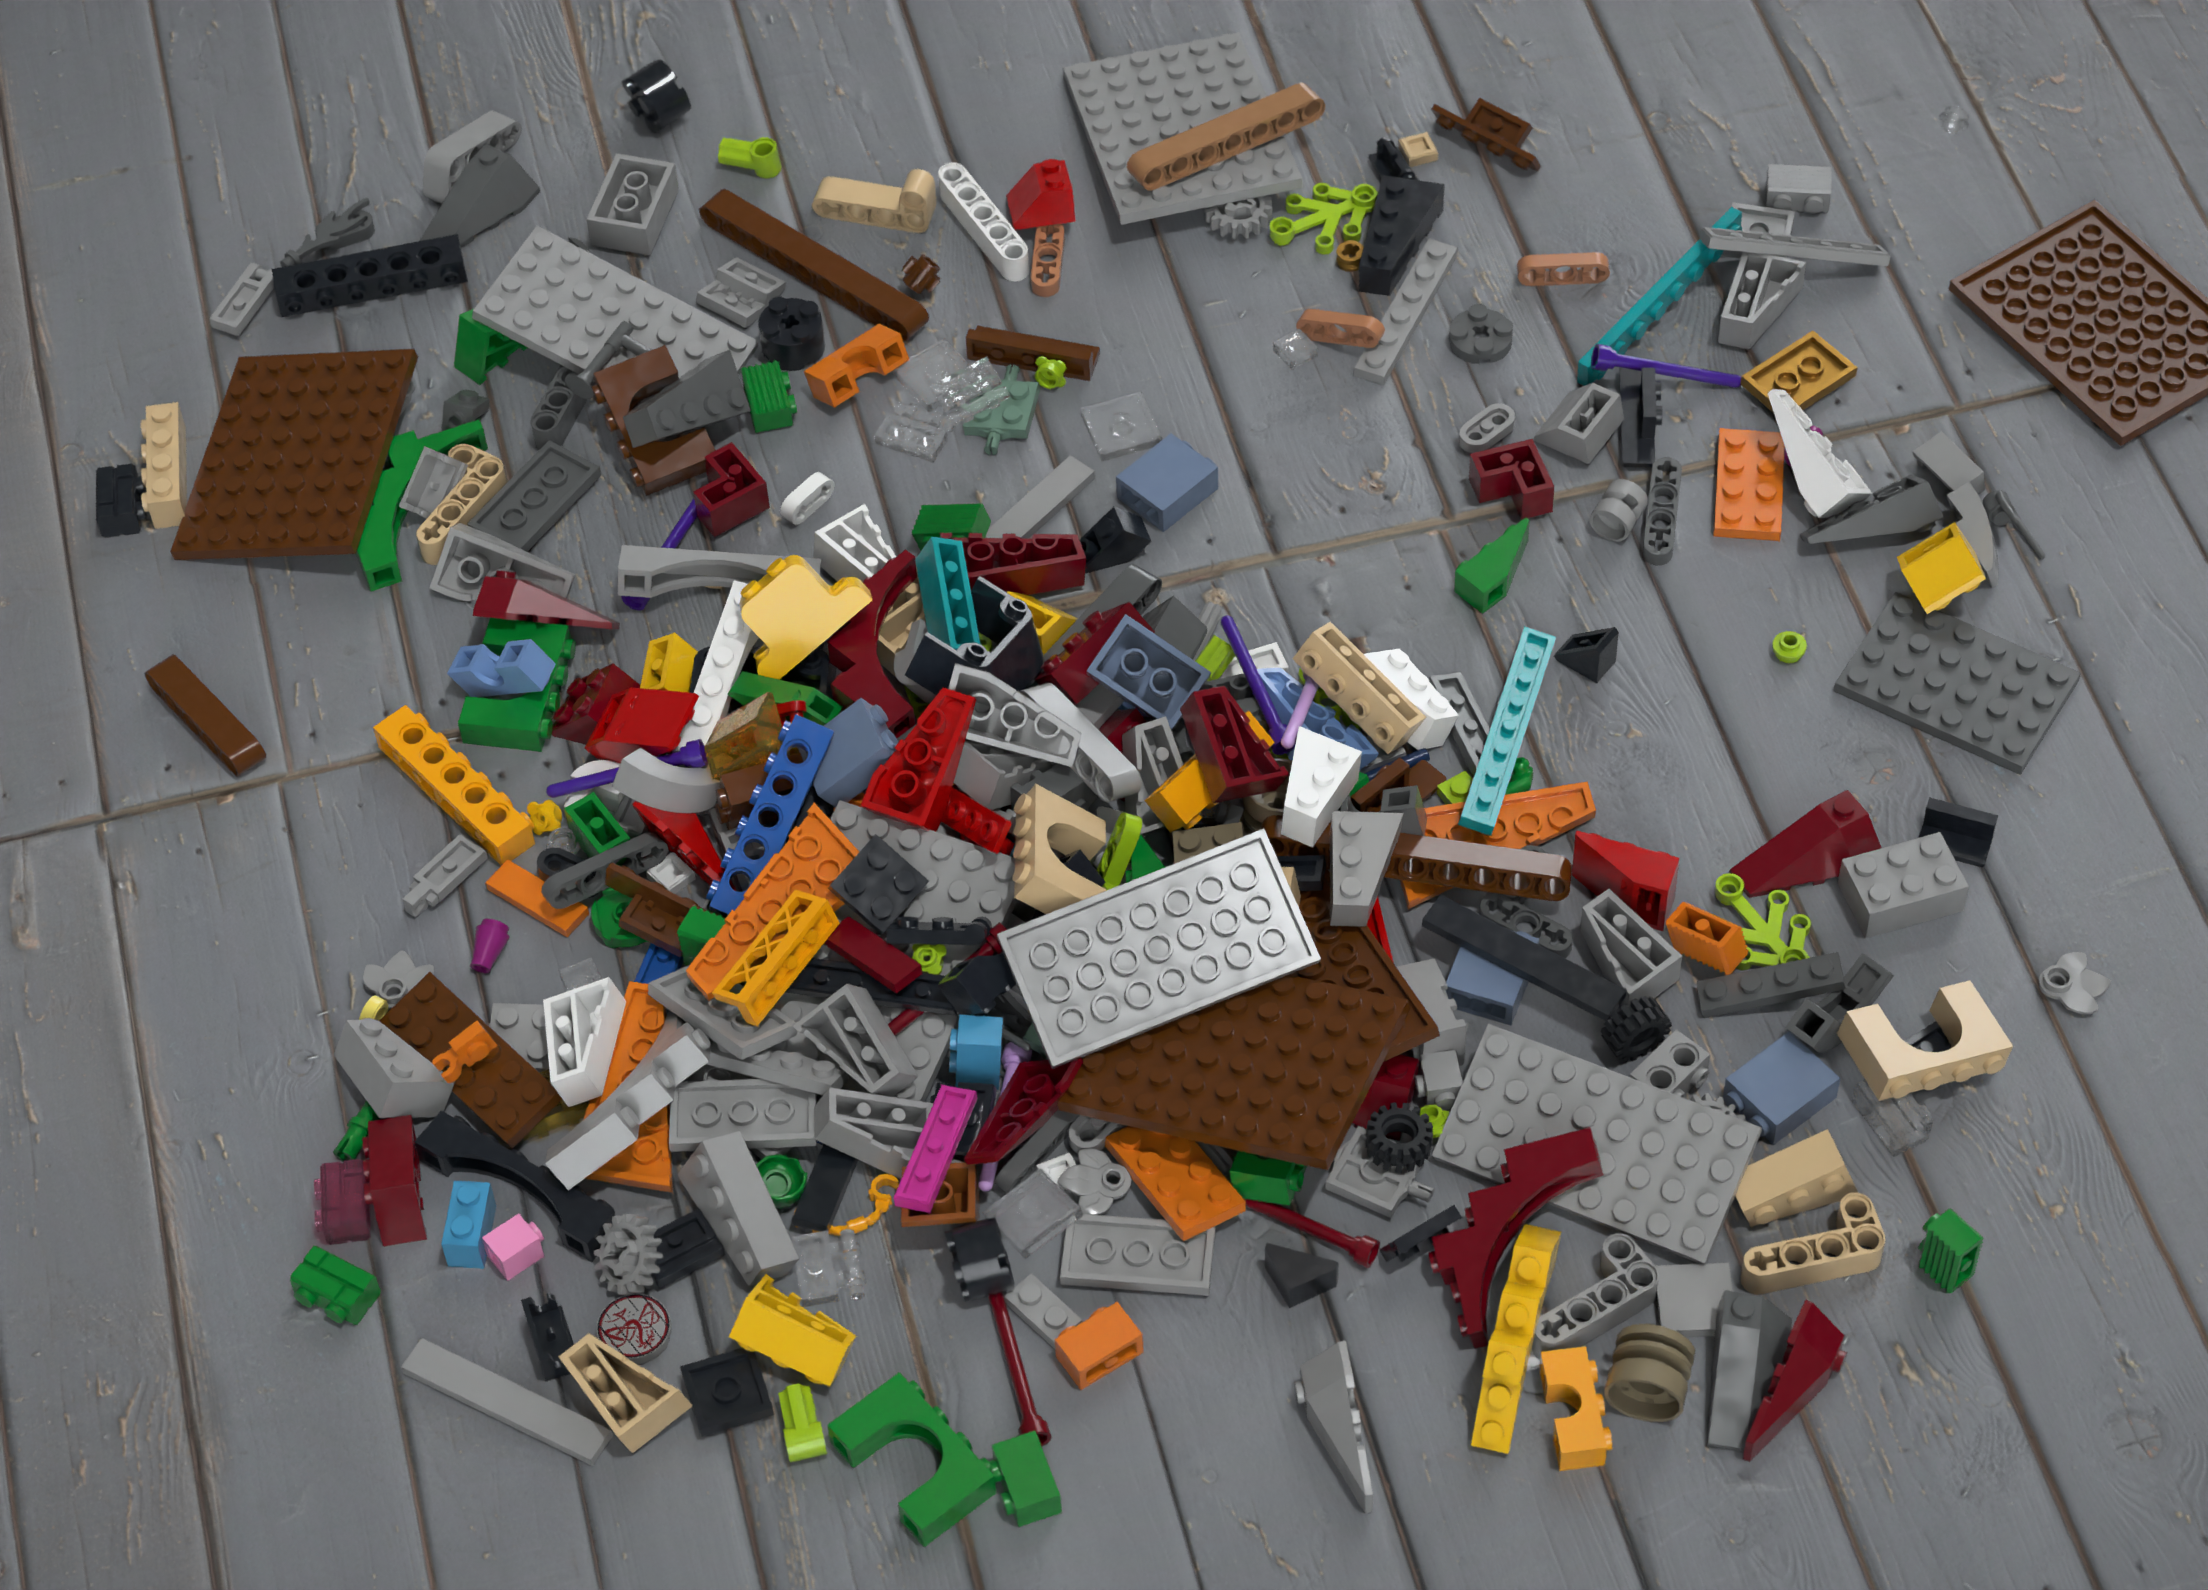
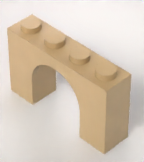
M1035 784L1027 794L1024 793L1018 798L1014 806V812L1016 813V825L1013 832L1015 835V849L1013 852V857L1015 858V871L1013 874V881L1015 882L1014 898L1045 914H1049L1106 891L1105 888L1067 868L1051 849L1053 848L1065 855L1081 849L1090 861L1106 844V821Z
M1970 980L1939 988L1929 1010L1951 1044V1049L1943 1052H1927L1906 1043L1896 1033L1879 1004L1846 1012L1837 1035L1878 1101L1892 1097L1902 1098L1911 1092L1923 1089L1932 1090L1942 1084L1953 1081L1963 1082L1972 1076L1984 1073L1994 1074L2003 1069L2013 1045Z

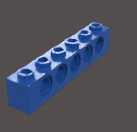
M795 714L792 723L787 720L785 721L778 736V740L783 742L778 754L771 752L763 770L769 773L763 786L756 785L749 801L750 804L754 805L749 818L742 816L734 834L740 837L735 850L727 849L720 867L726 870L720 882L715 879L713 880L707 893L706 899L711 901L709 910L722 914L725 917L728 916L731 910L735 911L744 899L743 895L747 890L742 892L733 890L729 884L731 878L737 874L745 875L748 877L751 885L773 855L779 853L784 847L833 739V730ZM794 747L802 748L807 753V759L800 764L792 763L787 757L788 751ZM779 779H786L793 785V790L790 794L781 796L775 793L773 784ZM764 811H773L777 814L779 821L774 827L767 828L760 824L758 820L759 815ZM752 842L761 844L765 851L763 856L756 860L749 859L744 853V848Z

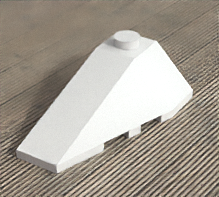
M1772 389L1767 393L1799 491L1805 498L1804 505L1806 509L1815 517L1829 518L1848 509L1852 504L1868 498L1872 492L1846 459L1841 462L1831 453V446L1833 444L1826 436L1823 437L1820 433L1813 432L1810 429L1812 426L1811 419L1785 390Z

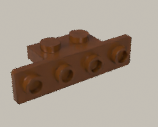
M1480 97L1466 119L1436 104L1431 108L1437 118L1436 123L1444 129L1451 131L1454 128L1462 132L1461 136L1473 144L1479 141L1487 145L1486 149L1498 157H1502L1504 154L1512 158V163L1523 170L1531 168L1537 172L1539 171L1541 165L1533 154L1521 149L1522 144L1533 129L1530 123Z
M1398 758L1390 766L1385 765L1382 767L1375 778L1351 796L1353 806L1360 812L1381 811L1383 790L1418 785L1422 802H1424L1437 792V785L1446 781L1447 778L1426 760H1421L1410 769L1408 763Z
M611 862L606 869L605 884L632 898V901L620 917L618 926L681 958L683 953H681L682 949H680L681 946L677 934L678 928L691 907L697 906V909L702 907L698 906L690 898H682L668 891L658 882H650L636 875L632 869L626 866H618ZM715 913V914H716V916H719V915H721V916H722V918H726V917H725V916H723V915H722V914H719V913Z

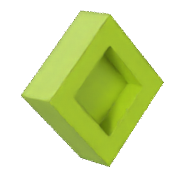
M1463 771L1437 785L1438 790L1436 794L1446 805L1465 802L1473 779L1466 771Z

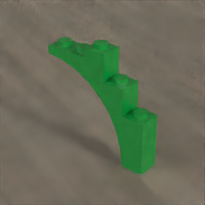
M480 419L417 439L414 430L392 438L387 454L391 468L381 473L356 551V556L371 592L402 582L397 562V542L408 510L399 507V504L424 446L447 456L450 449L459 444L472 445L482 451L488 450Z

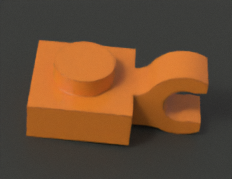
M477 1020L448 1043L452 1048L436 1056L432 1063L439 1071L450 1065L441 1074L449 1084L459 1078L464 1063L471 1067L477 1061L484 1059L498 1045Z

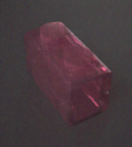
M362 1159L347 1160L343 1163H323L320 1166V1178L314 1179L315 1197L317 1201L321 1200V1210H315L317 1232H323L326 1242L330 1245L347 1243V1241H366L371 1238L370 1205L366 1204L363 1187L364 1183L369 1182L365 1180Z

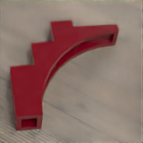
M906 549L897 557L888 560L885 566L872 577H868L863 581L870 590L872 601L839 628L830 640L827 641L830 663L842 671L831 683L833 700L843 706L842 711L860 698H863L872 706L875 704L879 705L888 717L886 722L888 729L896 738L915 725L914 709L896 692L885 676L877 656L880 631L887 613L900 594L917 578L915 556Z
M1590 1127L1504 1149L1507 1163L1500 1165L1505 1184L1468 1193L1471 1207L1465 1208V1214L1469 1228L1432 1237L1435 1251L1428 1252L1433 1273L1441 1274L1445 1285L1450 1284L1455 1303H1461L1463 1314L1457 1315L1462 1337L1469 1336L1475 1349L1488 1346L1489 1344L1486 1320L1489 1289L1497 1264L1510 1240L1527 1219L1548 1201L1578 1184L1604 1176L1597 1144Z

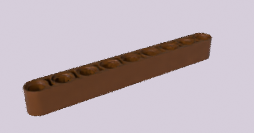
M721 189L699 208L702 220L710 228L875 326L882 324L899 332L903 341L909 340L929 321L927 310L918 301L729 190Z
M1272 815L1263 820L1261 829H1265L1276 856L1324 855L1326 869L1330 870L1331 823L1325 828L1315 845L1310 847L1281 835L1283 816ZM1400 833L1384 877L1547 901H1560L1565 899L1570 893L1572 865L1567 858L1556 854Z

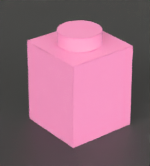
M519 1213L482 1237L487 1257L507 1281L544 1257L541 1246L544 1237L534 1222L527 1224Z

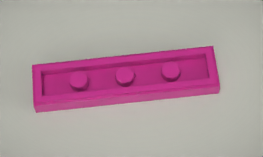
M941 1085L893 1198L895 1206L931 1212L976 1104V1091Z

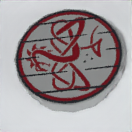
M641 1293L621 1296L611 1301L602 1310L597 1321V1338L635 1364H644L657 1358L667 1348L670 1341L669 1337L672 1331L670 1315L665 1306L652 1296Z

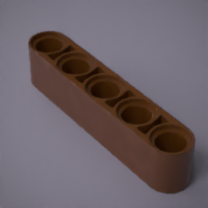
M172 654L144 673L153 691L235 776H240L266 758V753L255 736L176 655Z

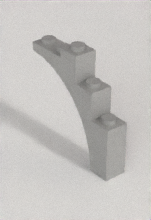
M669 1011L657 1039L631 1074L588 1117L547 1149L545 1164L568 1190L638 1140L639 1125L674 1100L675 1086L709 1062L711 1043L705 1033L699 1028L696 1029L672 1011Z

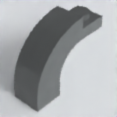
M1862 953L1844 976L1845 990L1831 992L1818 1003H1813L1806 999L1785 1028L1816 1051H1829L1842 1043L1837 1032L1846 1012L1872 1005L1894 975Z

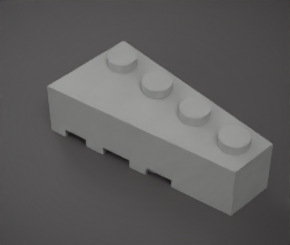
M737 1131L702 1140L677 1174L697 1207L701 1210L748 1286L759 1283L765 1274L773 1279L786 1276L799 1260V1256L741 1132Z

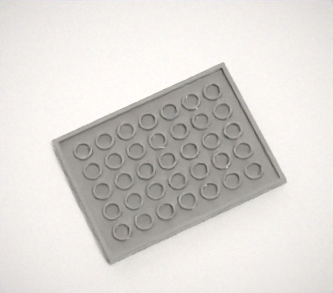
M1239 33L1224 34L1219 37L1194 40L1189 43L1168 45L1158 49L1137 51L1133 54L1107 57L1102 60L1063 67L1066 84L1121 225L1303 188L1302 176L1284 135L1152 191L1146 190L1127 170L1129 158L1137 151L1267 97Z
M839 800L830 820L859 852L877 834L929 880L897 918L910 916L917 917L918 922H932L933 918L950 917L954 919V923H971L975 918L982 916L990 920L992 928L999 922L1004 927L1006 926L1018 900L1014 898V857L1002 853L995 854L984 847L932 830H922ZM846 904L834 912L839 922L849 916L887 941L886 931L882 935L877 933ZM986 940L977 945L943 944L947 949V954L943 957L944 964L940 975L946 976L958 963L963 962L985 944ZM890 943L910 958L913 957V944ZM824 944L813 956L816 959L851 963ZM926 956L924 960L929 961L930 956ZM784 993L773 1007L797 1023L827 998ZM876 1005L887 1024L905 1010ZM924 1012L895 1036L919 1077L893 1097L925 1102L950 1048L951 1029H958V1012L956 1016ZM798 1031L796 1036L770 1047L785 1052H796L804 1057L819 1061H830L834 1065L840 1066L828 1054L819 1050L816 1044L807 1036ZM850 1075L849 1081L841 1088L843 1090L871 1094Z

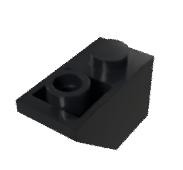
M1113 506L1080 539L1086 556L1085 574L1128 563L1151 542V538L1140 516Z

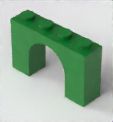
M490 618L482 644L495 655L500 657L506 643L509 641L532 639L556 665L543 691L528 692L518 698L509 700L466 696L458 721L464 744L542 752L545 739H550L552 735L553 712H556L560 707V688L567 683L569 659L573 660L575 656L576 642L571 639L568 625Z
M898 1372L827 1424L830 1443L853 1469L888 1443L899 1439L912 1438L922 1440L933 1446L940 1453L942 1462L935 1475L898 1503L900 1521L921 1545L926 1547L996 1494L995 1477L992 1473L990 1462L984 1457L979 1459L972 1452L973 1448L967 1437L960 1431L955 1433L949 1427V1421L944 1412L938 1406L932 1408L927 1403L925 1394L914 1380L908 1382Z

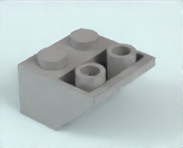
M1595 383L1570 391L1534 435V441L1589 464L1624 420L1620 394Z

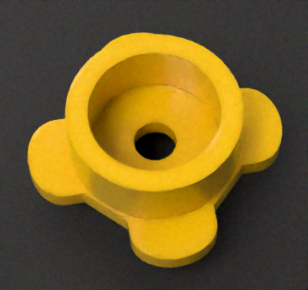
M548 799L540 804L535 801L528 804L527 812L531 815L530 819L534 824L532 831L535 834L541 835L544 831L556 833L560 830L562 812L556 803Z

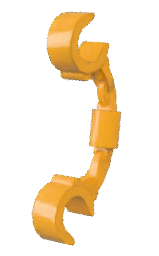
M881 1174L874 1178L868 1193L870 1201H875L876 1210L869 1214L868 1217L864 1218L862 1215L846 1221L844 1226H831L829 1233L812 1230V1233L843 1236L848 1233L853 1235L867 1230L868 1226L876 1223L882 1213L888 1211L889 1206L892 1205L891 1195L882 1194L878 1190L883 1186H891L897 1190L899 1186L898 1179L891 1174Z

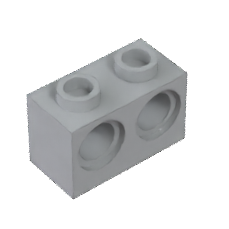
M1676 1029L1630 1073L1629 1077L1654 1087H1665L1662 1090L1686 1098L1687 1093L1693 1087L1699 1088L1707 1080L1710 1074L1708 1070L1710 1053Z

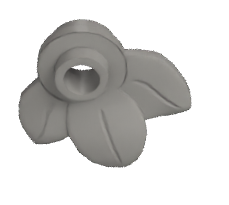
M400 950L388 961L384 968L377 965H366L363 980L369 990L388 1002V1010H391L429 972L435 975L433 965H422L415 968L409 955L404 950Z
M2072 952L2062 955L2056 965L2048 967L2041 973L2039 988L2047 997L2059 999L2068 1010L2080 1014H2092L2098 1011L2095 999L2107 991L2111 980L2099 973L2086 969L2087 957L2085 953Z
M1091 1148L1081 1149L1078 1151L1080 1165L1067 1168L1058 1178V1184L1067 1191L1080 1196L1077 1214L1103 1215L1109 1211L1114 1199L1122 1198L1129 1192L1131 1176L1124 1166L1112 1163L1104 1152ZM1114 1175L1120 1181L1117 1184H1110L1106 1179Z

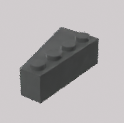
M727 350L703 360L697 367L686 372L677 381L660 390L661 392L649 398L623 416V420L632 446L635 448L719 423L751 410L731 351Z

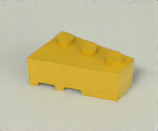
M765 1274L745 1298L729 1337L736 1340L746 1350L758 1351L770 1357L778 1366L797 1370L805 1374L809 1381L819 1385L825 1384L830 1387L840 1374L856 1335L823 1312L818 1311L814 1315L800 1306L801 1297L793 1292L787 1297L772 1286L775 1280Z

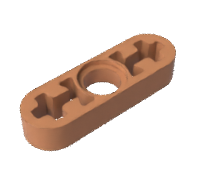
M1062 224L1036 228L1031 286L1032 291L1040 297L1053 296L1060 289L1065 244L1064 226ZM1048 234H1053L1052 243L1047 242ZM1044 255L1056 257L1055 260L1050 262L1040 260ZM1044 274H1049L1047 283H1043Z
M1599 252L1527 255L1517 262L1518 280L1526 286L1595 284L1605 281L1610 275L1608 258ZM1563 266H1568L1571 268L1566 272L1556 271L1557 268Z
M1317 309L1305 310L1296 324L1297 331L1308 340L1367 348L1376 347L1385 333L1383 324L1372 316ZM1335 325L1342 327L1346 332L1339 330Z

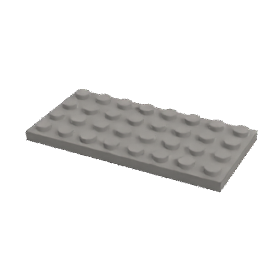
M539 226L534 228L472 313V318L577 374L582 373L588 367L622 321L628 322L633 327V332L629 337L647 348L653 350L666 345L678 370V379L686 372L697 367L703 360L727 350L731 351L739 375L741 369L745 367L756 351L759 342ZM621 346L601 370L637 355ZM652 395V396H650V397H648V398H645V399L642 400L640 403H638V406L641 405V404H642L643 402H645L646 400H648L649 398L654 397L655 395Z
M1265 829L1248 834L997 934L999 944L1052 1069L1321 961V957Z
M1488 1023L1443 1127V1133L1440 1134L1431 1155L1433 1159L1501 1185L1505 1184L1500 1164L1507 1163L1504 1149L1590 1127L1597 1144L1604 1176L1578 1184L1554 1197L1547 1204L1699 1264L1706 1265L1762 1132L1761 1127Z

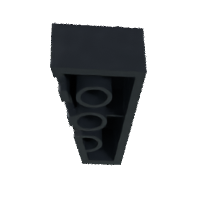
M1382 176L1359 264V292L1385 296L1391 295L1406 271L1411 257H1415L1419 250V244L1424 236H1428L1434 220L1436 217L1439 218L1443 212L1444 184Z

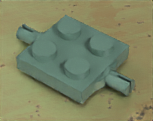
M1011 365L1006 367L1003 380L976 378L963 429L965 435L987 438L984 451L991 455V451L993 455L997 454L1000 440L1009 438L1027 439L1040 394L1039 382L1017 381L1020 369L1016 365H1013V368Z

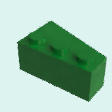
M471 309L459 315L454 367L478 385H481L487 380L485 374L497 365L503 368L509 363L508 356L519 348L524 351L528 347L473 319L472 313L474 309Z

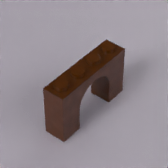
M666 345L595 372L594 385L591 386L596 403L598 405L603 403L607 412L603 415L609 431H616L619 437V441L616 443L623 460L628 458L633 467L629 470L636 487L642 486L646 496L705 473L704 456L716 451L705 427L671 441H655L635 448L632 446L623 416L632 411L645 398L661 392L660 390L678 380V370Z

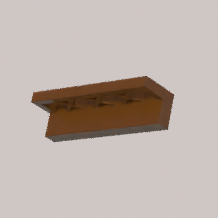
M978 325L976 330L969 329L966 336L968 360L1001 366L1011 365L1012 368L1013 365H1016L1019 369L1036 372L1038 369L1036 360L1038 357L1044 356L1048 360H1060L1065 363L1064 377L1091 381L1100 355V347Z

